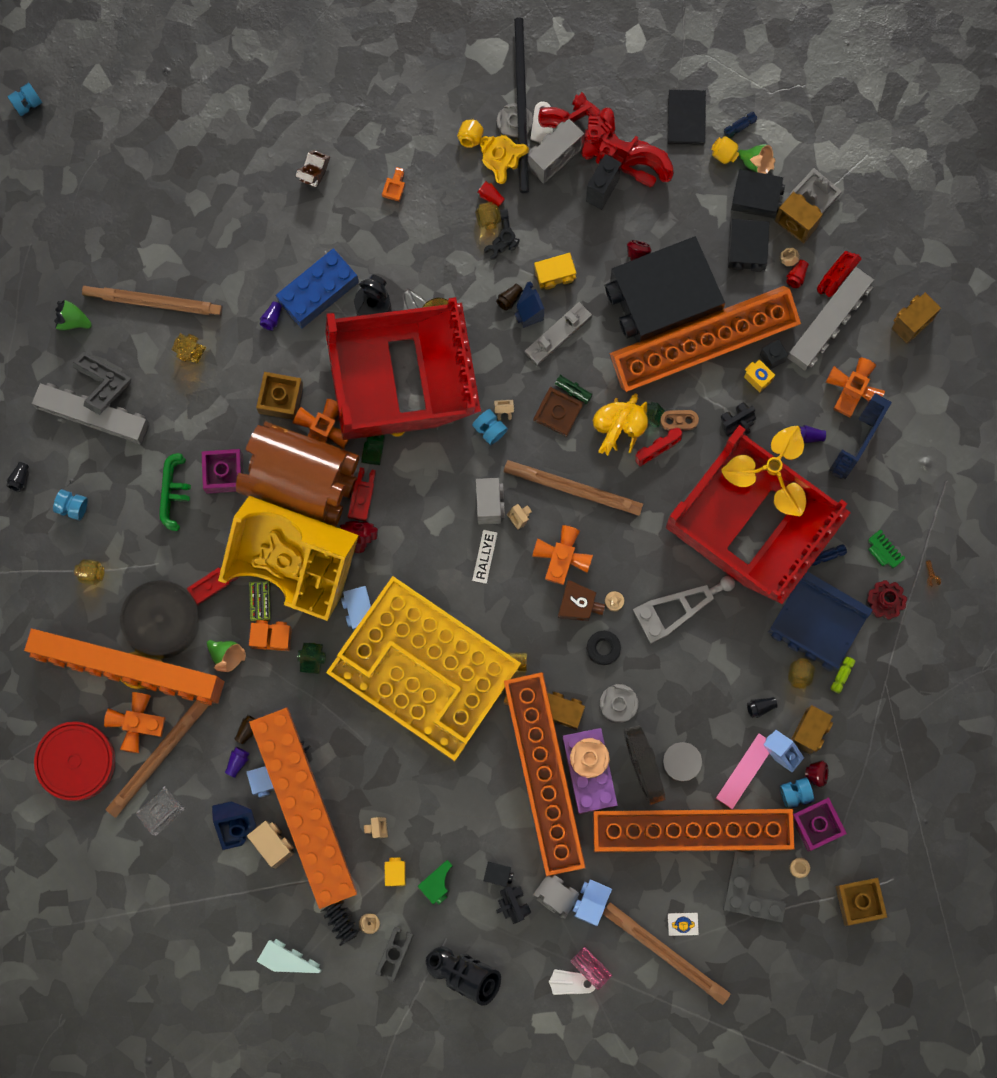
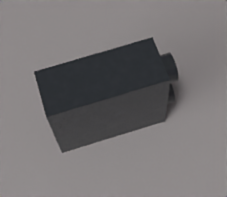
M696 236L612 268L611 282L604 284L611 305L620 303L625 316L619 317V323L625 338L628 339L634 336L636 342L720 311L725 306L723 296Z

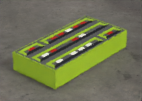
M269 581L249 582L251 621L271 620Z

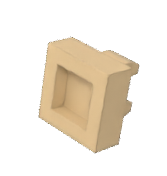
M513 400L494 401L498 420L501 421L503 413H507L508 420H511V412H514Z
M517 504L511 508L507 515L517 530H519L527 523L529 514L532 511L529 506L522 509Z
M371 818V825H364V832L372 833L373 838H387L386 818Z

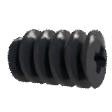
M344 900L329 905L320 911H327L324 919L331 918L328 926L335 925L332 933L339 932L335 938L336 940L343 939L339 944L340 946L357 937L360 931L359 928L353 929L356 924L355 921L349 922L352 914L345 915L348 907L341 908Z

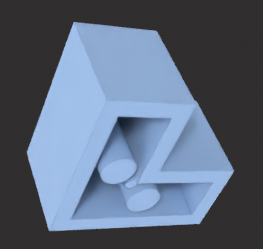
M591 879L588 883L584 882L580 891L583 894L581 901L577 900L572 910L575 912L574 917L598 926L612 889Z

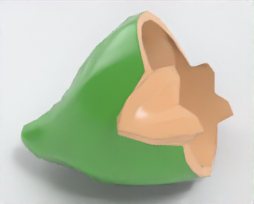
M761 144L748 150L738 151L740 159L749 170L767 174L771 169L774 170L776 160L773 158L771 146Z
M207 641V647L215 664L214 668L217 671H233L241 661H245L246 652L236 642Z

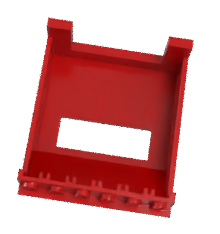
M456 297L449 298L447 305L335 319L334 313L326 314L325 334L343 440L437 428L481 412L462 303H457ZM413 339L426 409L401 413L388 342Z
M739 425L728 439L722 453L684 502L681 501L671 513L666 529L743 586L783 604L851 512L845 508L848 503L841 499L837 503L782 463L783 466L780 473L785 487L790 483H797L805 492L806 507L802 516L798 517L787 514L750 564L745 563L730 552L727 548L770 491L776 493L782 489L778 476L769 474L767 470L755 473L756 481L748 487H738L724 477L722 468L736 456L747 455L751 457L755 462V469L767 465V461L774 457L745 436L744 432L746 429Z

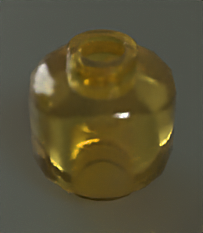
M493 202L478 205L479 208L475 210L478 226L485 227L486 230L497 228L496 224L501 222L499 207L493 204Z
M83 559L74 569V575L77 576L79 583L97 585L103 580L105 574L104 566L97 560Z
M800 658L797 661H793L789 667L788 681L795 688L805 689L813 682L815 667L807 659Z

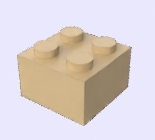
M264 821L249 833L247 837L270 867L276 869L294 854L292 851L294 847L288 839L282 838L279 835L282 831L275 823Z

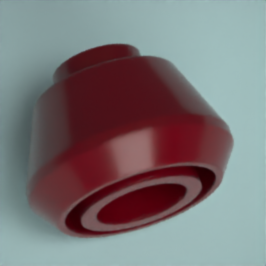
M631 240L627 243L628 256L631 257V261L648 255L652 251L650 245L642 241Z
M824 761L811 763L805 772L809 782L818 787H823L827 784L828 764Z

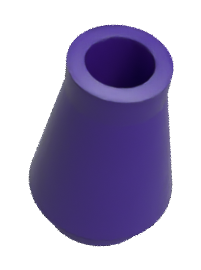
M275 301L271 303L270 307L260 317V325L263 328L272 331L277 327L282 305Z
M803 425V427L799 426L804 444L824 442L826 440L825 430Z
M235 747L231 751L225 773L235 778L249 760V753L239 747Z

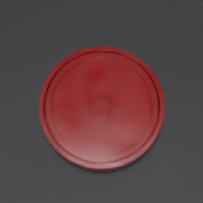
M83 722L63 723L48 731L39 742L34 756L35 774L42 787L51 795L67 801L87 800L99 794L110 782L115 770V752L108 737L96 727Z

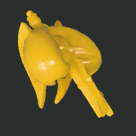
M637 393L632 395L627 403L618 402V398H615L614 403L601 407L595 413L592 420L594 428L603 434L607 433L598 453L603 454L605 452L608 456L612 447L617 451L616 440L622 430L632 438L629 447V453H631L637 438L646 431L648 427V417L646 415L647 402H644L641 406L637 405Z

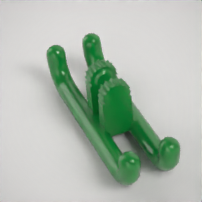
M180 453L168 456L163 467L159 516L162 524L172 531H178L180 525L176 521L170 520L171 501H190V496L172 494V490H191L190 484L173 483L174 467L186 462V459Z

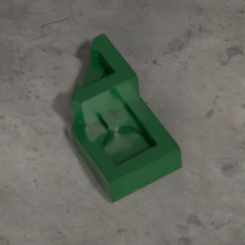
M385 435L367 437V441L364 443L361 463L381 464Z

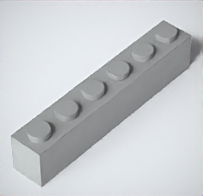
M855 267L789 352L787 358L804 371L809 366L812 368L818 361L816 356L820 352L824 353L830 345L827 343L830 338L835 339L841 331L838 329L842 323L845 325L851 318L850 312L853 309L857 310L863 301L860 299L863 295L868 296L874 287L871 285L874 279Z
M40 383L32 402L36 409L138 444L142 443L149 426L144 415L139 413L132 415L127 413L128 411L124 408L117 407L115 409L110 407V405L99 415L84 407V401L89 396L82 395L80 397L71 390L64 389L62 391L51 383L46 385Z

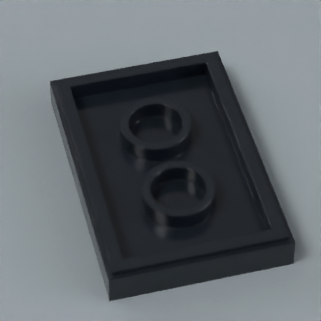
M669 90L668 144L705 145L706 90Z

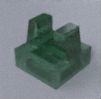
M651 402V404H647L648 412L646 415L648 423L659 428L661 416L665 410L659 403Z

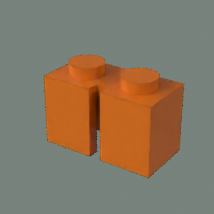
M257 620L256 623H251L249 647L251 649L290 651L292 628L290 625H287V622L278 621L276 624L269 625L268 621Z

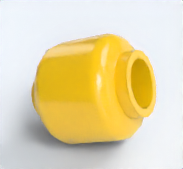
M465 120L460 126L457 137L464 147H475L480 143L484 130L477 120Z
M727 136L719 137L711 147L713 151L712 156L723 164H728L730 161L734 162L739 156L737 152L739 146Z

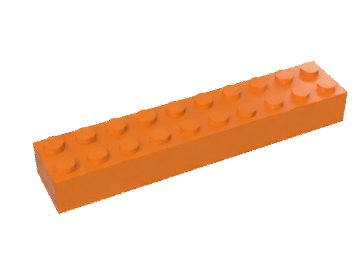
M782 286L609 354L620 386L627 392L797 326L801 322L790 288Z
M32 628L24 649L25 652L30 654L29 657L39 662L46 663L48 660V662L53 663L55 666L64 668L66 665V667L74 671L83 672L85 670V672L97 677H101L103 674L104 677L119 682L122 679L126 684L136 687L140 684V686L151 691H156L158 688L164 694L175 696V693H177L178 696L190 701L196 698L200 703L212 706V703H219L225 682L215 675Z
M541 672L504 680L546 876L585 868V861L544 674Z
M288 707L250 721L251 729L318 908L321 909L357 895L355 884Z
M793 809L594 811V852L794 850Z

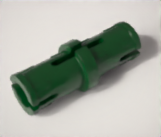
M562 375L555 382V385L568 392L569 396H575L585 402V404H588L593 395L580 387L579 383H573Z

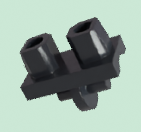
M744 402L736 407L737 415L732 416L730 412L721 415V421L727 436L733 434L739 425L746 429L744 433L748 435L751 433L749 427L754 425L753 421L756 420L755 408L753 406L748 407Z
M509 886L500 891L502 899L498 900L501 908L496 910L497 914L503 912L505 919L510 917L513 924L525 920L524 918L531 913L529 905L526 903L519 906L516 900L524 896L522 888L520 886L513 888Z

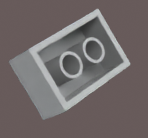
M570 119L559 123L555 129L556 131L552 134H547L538 147L534 146L529 151L528 169L543 184L580 152L584 146V133Z

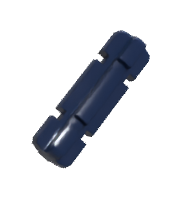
M754 112L748 113L746 117L744 116L732 123V126L726 127L724 134L731 138L735 135L734 133H738L748 127L749 124L756 122V114Z
M841 544L836 548L833 547L822 551L812 565L815 566L820 564L821 561L823 563L837 558L838 555L839 557L846 555L847 549L845 545Z

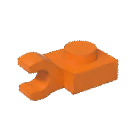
M396 167L393 179L387 178L382 197L400 202L405 188V183L401 182L404 176V169Z

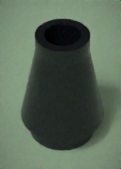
M18 462L16 468L6 480L8 482L6 486L17 492L25 488L29 466L23 462Z
M774 697L752 699L747 703V710L752 718H759L778 707Z

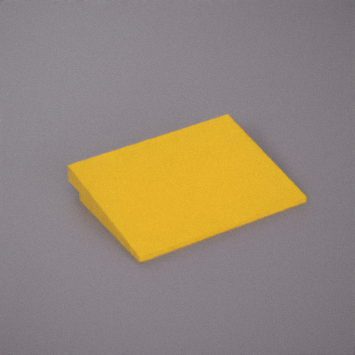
M392 576L326 673L455 762L504 690V680L511 679L521 663Z

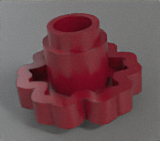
M349 521L340 525V529L359 535L354 553L364 552L367 543L377 539L378 528L374 527L372 523Z
M887 580L877 582L874 585V589H871L867 594L866 602L873 609L871 613L877 618L884 616L887 620L898 617L900 611L906 608L907 597L902 595L904 589L896 582L891 584Z

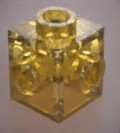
M180 333L175 339L171 350L177 353L176 357L185 362L189 360L198 363L206 347L197 342L199 338L190 333L188 336Z

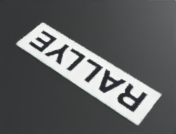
M483 530L472 581L487 584L497 532Z

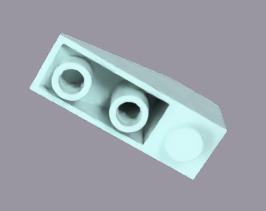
M278 939L274 941L269 940L257 960L258 963L274 972H322L319 968V963L312 959H309V961L301 958L303 956L302 953L295 949H292V951L284 948L286 944Z

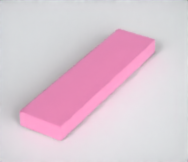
M761 734L756 736L715 799L730 809L734 808L769 755L768 750L763 745L767 738Z

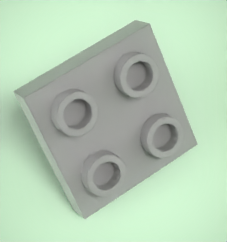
M815 168L793 189L796 194L804 196L809 204L817 206L822 214L842 193L839 188Z

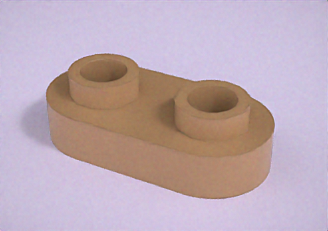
M692 410L666 411L661 416L660 424L667 431L675 427L682 430H693L698 424L699 417ZM689 418L692 420V423L687 424L685 420ZM671 419L673 423L668 424L666 420Z

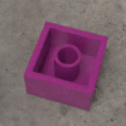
M241 450L202 451L203 490L206 494L236 492L238 473L244 474Z
M829 798L793 814V823L808 852L847 834Z

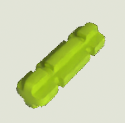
M847 656L842 663L844 665L840 667L835 682L831 686V690L835 693L842 691V685L845 684L851 668L855 664V660Z

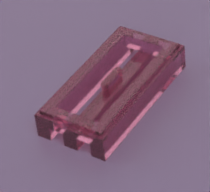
M585 946L570 960L597 990L613 976ZM578 958L587 966V968L578 960ZM591 973H593L601 982H599Z

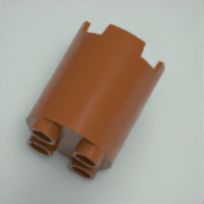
M265 422L264 426L257 425L245 449L253 454L248 470L250 474L238 473L236 492L247 497L249 495L336 527L343 511V506L339 505L342 497L350 498L353 493L355 480H357V477L353 475L360 456Z

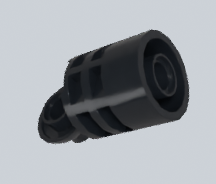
M373 274L370 279H365L359 283L361 288L356 293L354 299L357 316L392 312L390 298L385 288L387 282L383 278Z
M444 946L435 948L426 957L427 970L433 978L439 980L446 979L448 988L483 1006L489 1004L497 995L501 985V974L489 965L481 963L468 954H461L456 958L453 952Z

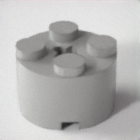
M556 875L546 876L532 896L537 897V901L551 912L555 913L557 911L560 913L559 917L565 919L577 900H579V893L572 887L563 886L564 881Z

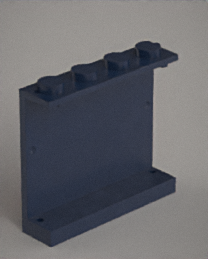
M874 393L859 417L860 421L868 424L871 428L855 456L841 450L829 469L835 477L846 479L890 407L891 401Z
M807 571L791 592L768 632L771 633L773 639L779 642L783 640L788 643L790 649L796 652L800 650L805 653L807 659L813 662L816 660L822 663L824 669L836 672L873 609Z

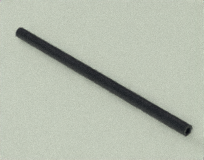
M519 17L514 19L518 144L528 146L523 18ZM528 153L519 158L520 193L529 192Z

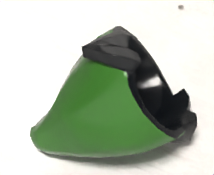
M67 300L57 302L58 307L55 309L57 318L54 320L56 323L55 329L65 331L74 328H91L90 320L76 305Z

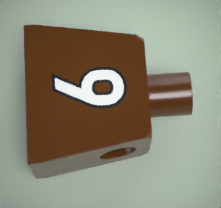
M568 580L558 618L589 621L591 613L603 615L605 604L595 602L596 592Z

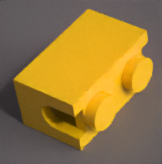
M570 253L534 263V270L540 289H552L557 284H569L576 279V270Z

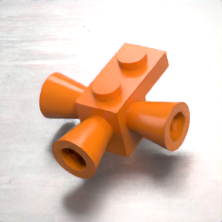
M860 357L856 371H853L850 377L833 366L825 383L844 388L833 410L850 418L861 396L868 402L874 393L883 397L884 390L867 386L870 381L867 377L876 367L874 362Z
M327 399L323 414L318 412L316 418L302 407L296 413L293 424L310 428L308 437L324 443L330 438L343 449L349 441L347 439L343 440L341 429L335 428L334 419L338 415L337 402L335 400Z
M562 525L560 543L556 542L555 547L537 539L532 557L551 558L545 580L564 585L570 564L588 573L593 555L574 553L575 548L572 547L580 530Z
M132 692V711L126 710L125 714L110 708L107 709L104 727H122V730L127 732L120 750L139 754V734L162 737L166 718L144 714L151 695Z

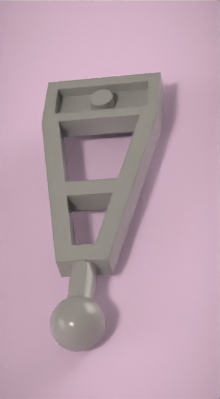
M724 576L719 584L711 588L704 585L650 600L634 608L633 612L649 643L652 644L668 636L713 601L714 594L722 590L731 591L735 587V580L731 576ZM704 593L706 598L691 609L685 597ZM679 599L686 614L665 629L654 606Z

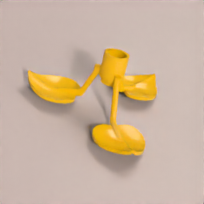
M799 426L787 427L773 437L771 450L780 455L770 458L767 461V465L755 469V462L751 457L739 455L731 459L722 468L724 477L738 487L753 485L756 481L755 473L767 470L771 475H777L782 489L778 490L774 496L776 508L784 514L802 516L806 507V496L803 488L797 483H790L785 487L780 473L783 466L782 457L787 460H794L804 450V441Z

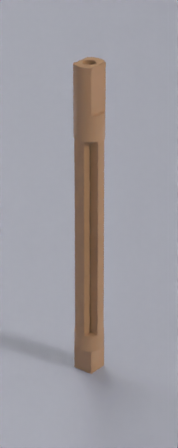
M83 286L82 289L83 296L102 298L105 301L202 315H222L223 306L214 305L211 302L106 287L103 289Z
M507 460L504 468L505 473L640 516L643 503Z
M197 700L192 704L105 809L115 818L119 815L209 705L202 704Z
M609 902L603 911V915L689 978L720 1004L723 1005L728 1000L731 993L712 981Z

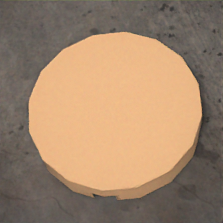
M593 738L577 742L570 754L572 768L577 774L586 778H595L601 775L607 769L610 760L609 752L605 745Z

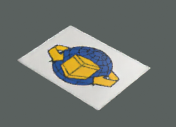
M698 913L668 914L669 936L699 935Z

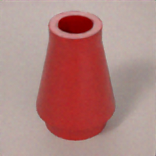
M487 181L477 192L480 198L496 205L498 208L505 200L492 183L489 184Z
M799 260L788 273L786 283L790 287L799 288L803 285L809 266L808 262Z

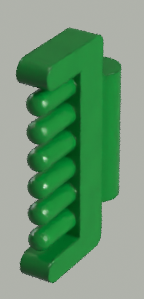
M879 530L868 539L872 545L868 550L883 567L888 564L893 569L905 559V556L897 553L898 549L893 550L895 548L894 545L889 547L892 543L888 542L889 539L885 538L884 534L881 535L883 531Z

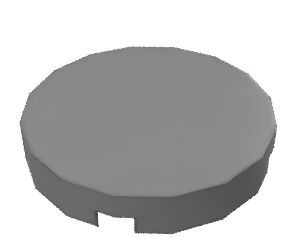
M517 103L504 106L497 116L498 130L502 135L512 140H518ZM526 108L528 135L532 130L533 116L530 110Z
M615 684L603 692L600 698V709L607 720L614 723H624L635 716L638 709V698L630 687L624 684Z
M685 742L675 743L664 754V770L669 777L676 781H689L696 777L701 770V754L692 744Z

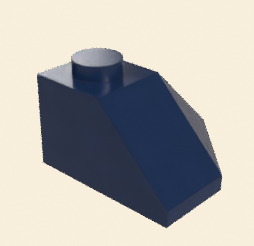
M531 281L527 282L517 303L516 313H514L517 323H521L523 328L544 321L545 309L537 290H532L533 284Z
M232 801L212 806L213 823L222 850L242 846L246 841L247 835L256 828L252 809Z

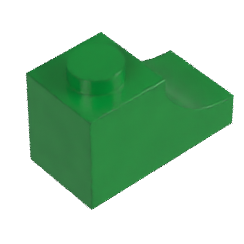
M448 860L418 885V888L433 905L436 902L440 905L448 897L446 893L449 891L446 889L445 881L449 870L453 867Z

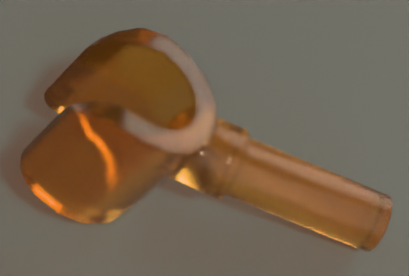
M926 561L929 571L928 585L933 587V578L936 579L937 585H940L941 579L935 576L931 561Z

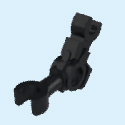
M508 209L500 210L502 221L500 235L492 241L493 245H488L484 248L485 253L489 250L494 251V254L490 256L491 260L496 259L498 252H503L507 246H509L508 250H514L520 242V239L515 238V233L510 228Z

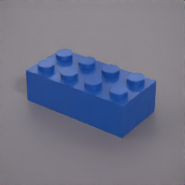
M333 248L277 293L276 298L286 312L303 329L358 284L359 280L357 274Z

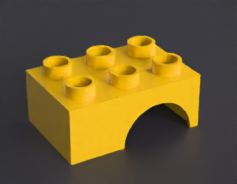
M249 495L233 518L218 581L226 584L227 581L238 576L263 578L282 590L285 596V606L328 621L341 599L359 535ZM272 530L278 531L285 542L293 545L301 553L303 565L299 579H291V577L280 579L266 569L252 566L251 562L254 557L260 556V546L262 544L271 546L268 535Z

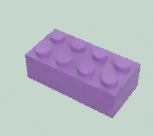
M601 728L562 736L578 815L618 806L609 763L607 769L595 778L580 776L574 771L570 763V754L577 742L593 738L605 745Z

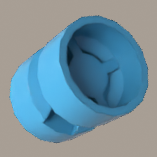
M30 83L22 86L20 92L14 91L7 96L20 116L28 113L30 107L35 108L42 104L41 99Z
M491 409L483 412L472 424L478 433H483V438L489 445L496 443L508 430L502 421H497V416Z
M61 489L54 500L53 512L63 516L68 514L69 518L80 521L86 512L88 498L78 494L72 496V492Z
M807 777L796 780L795 784L788 782L780 785V792L786 809L798 807L799 803L805 805L814 802L813 791Z

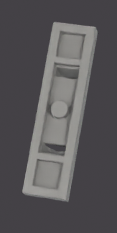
M578 302L531 344L524 353L538 366L592 317V314ZM567 319L571 321L572 326L566 321Z

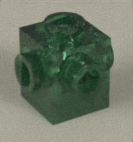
M303 643L302 650H298L297 661L300 662V672L319 674L321 664H325L326 652H323V644Z

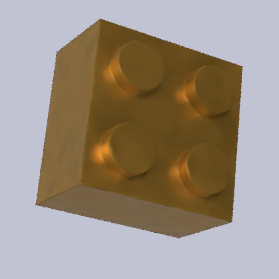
M793 191L779 208L775 222L805 243L818 227L823 214L817 206L809 204L804 196Z
M926 292L921 296H915L911 300V304L907 308H902L893 320L895 323L891 329L907 344L935 319L941 309Z
M264 372L256 406L258 413L294 420L298 412L304 385L302 379Z
M811 705L806 709L791 740L799 750L809 755L817 752L824 743L823 735L828 733L833 725V722H831L833 716Z
M878 878L835 886L844 926L887 918Z

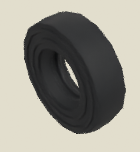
M597 631L591 635L587 642V654L596 664L609 665L615 662L620 655V640L610 631ZM600 641L610 643L611 651L609 654L601 655L597 652L596 646Z

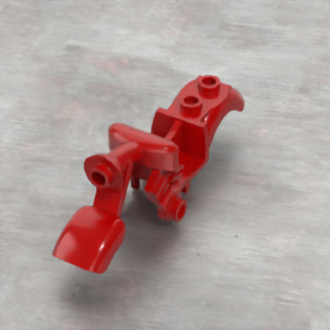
M583 92L580 95L576 94L572 105H574L573 111L575 112L571 114L556 107H545L539 110L538 122L540 126L555 129L562 121L566 122L570 119L574 123L586 115L589 116L588 129H585L584 146L581 152L585 159L589 160L596 156V163L599 164L606 154L622 163V172L634 177L637 182L650 188L654 187L657 180L656 177L642 170H635L631 166L647 165L655 170L662 182L671 181L674 170L668 154L664 150L652 146L645 141L638 140L639 137L637 136L631 142L620 140L615 134V117L612 109L606 107L600 110L587 100Z

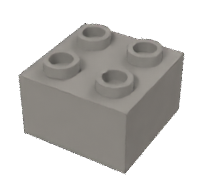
M499 478L476 479L478 525L501 524V518H505L504 502H500V499H504L503 483L499 484Z

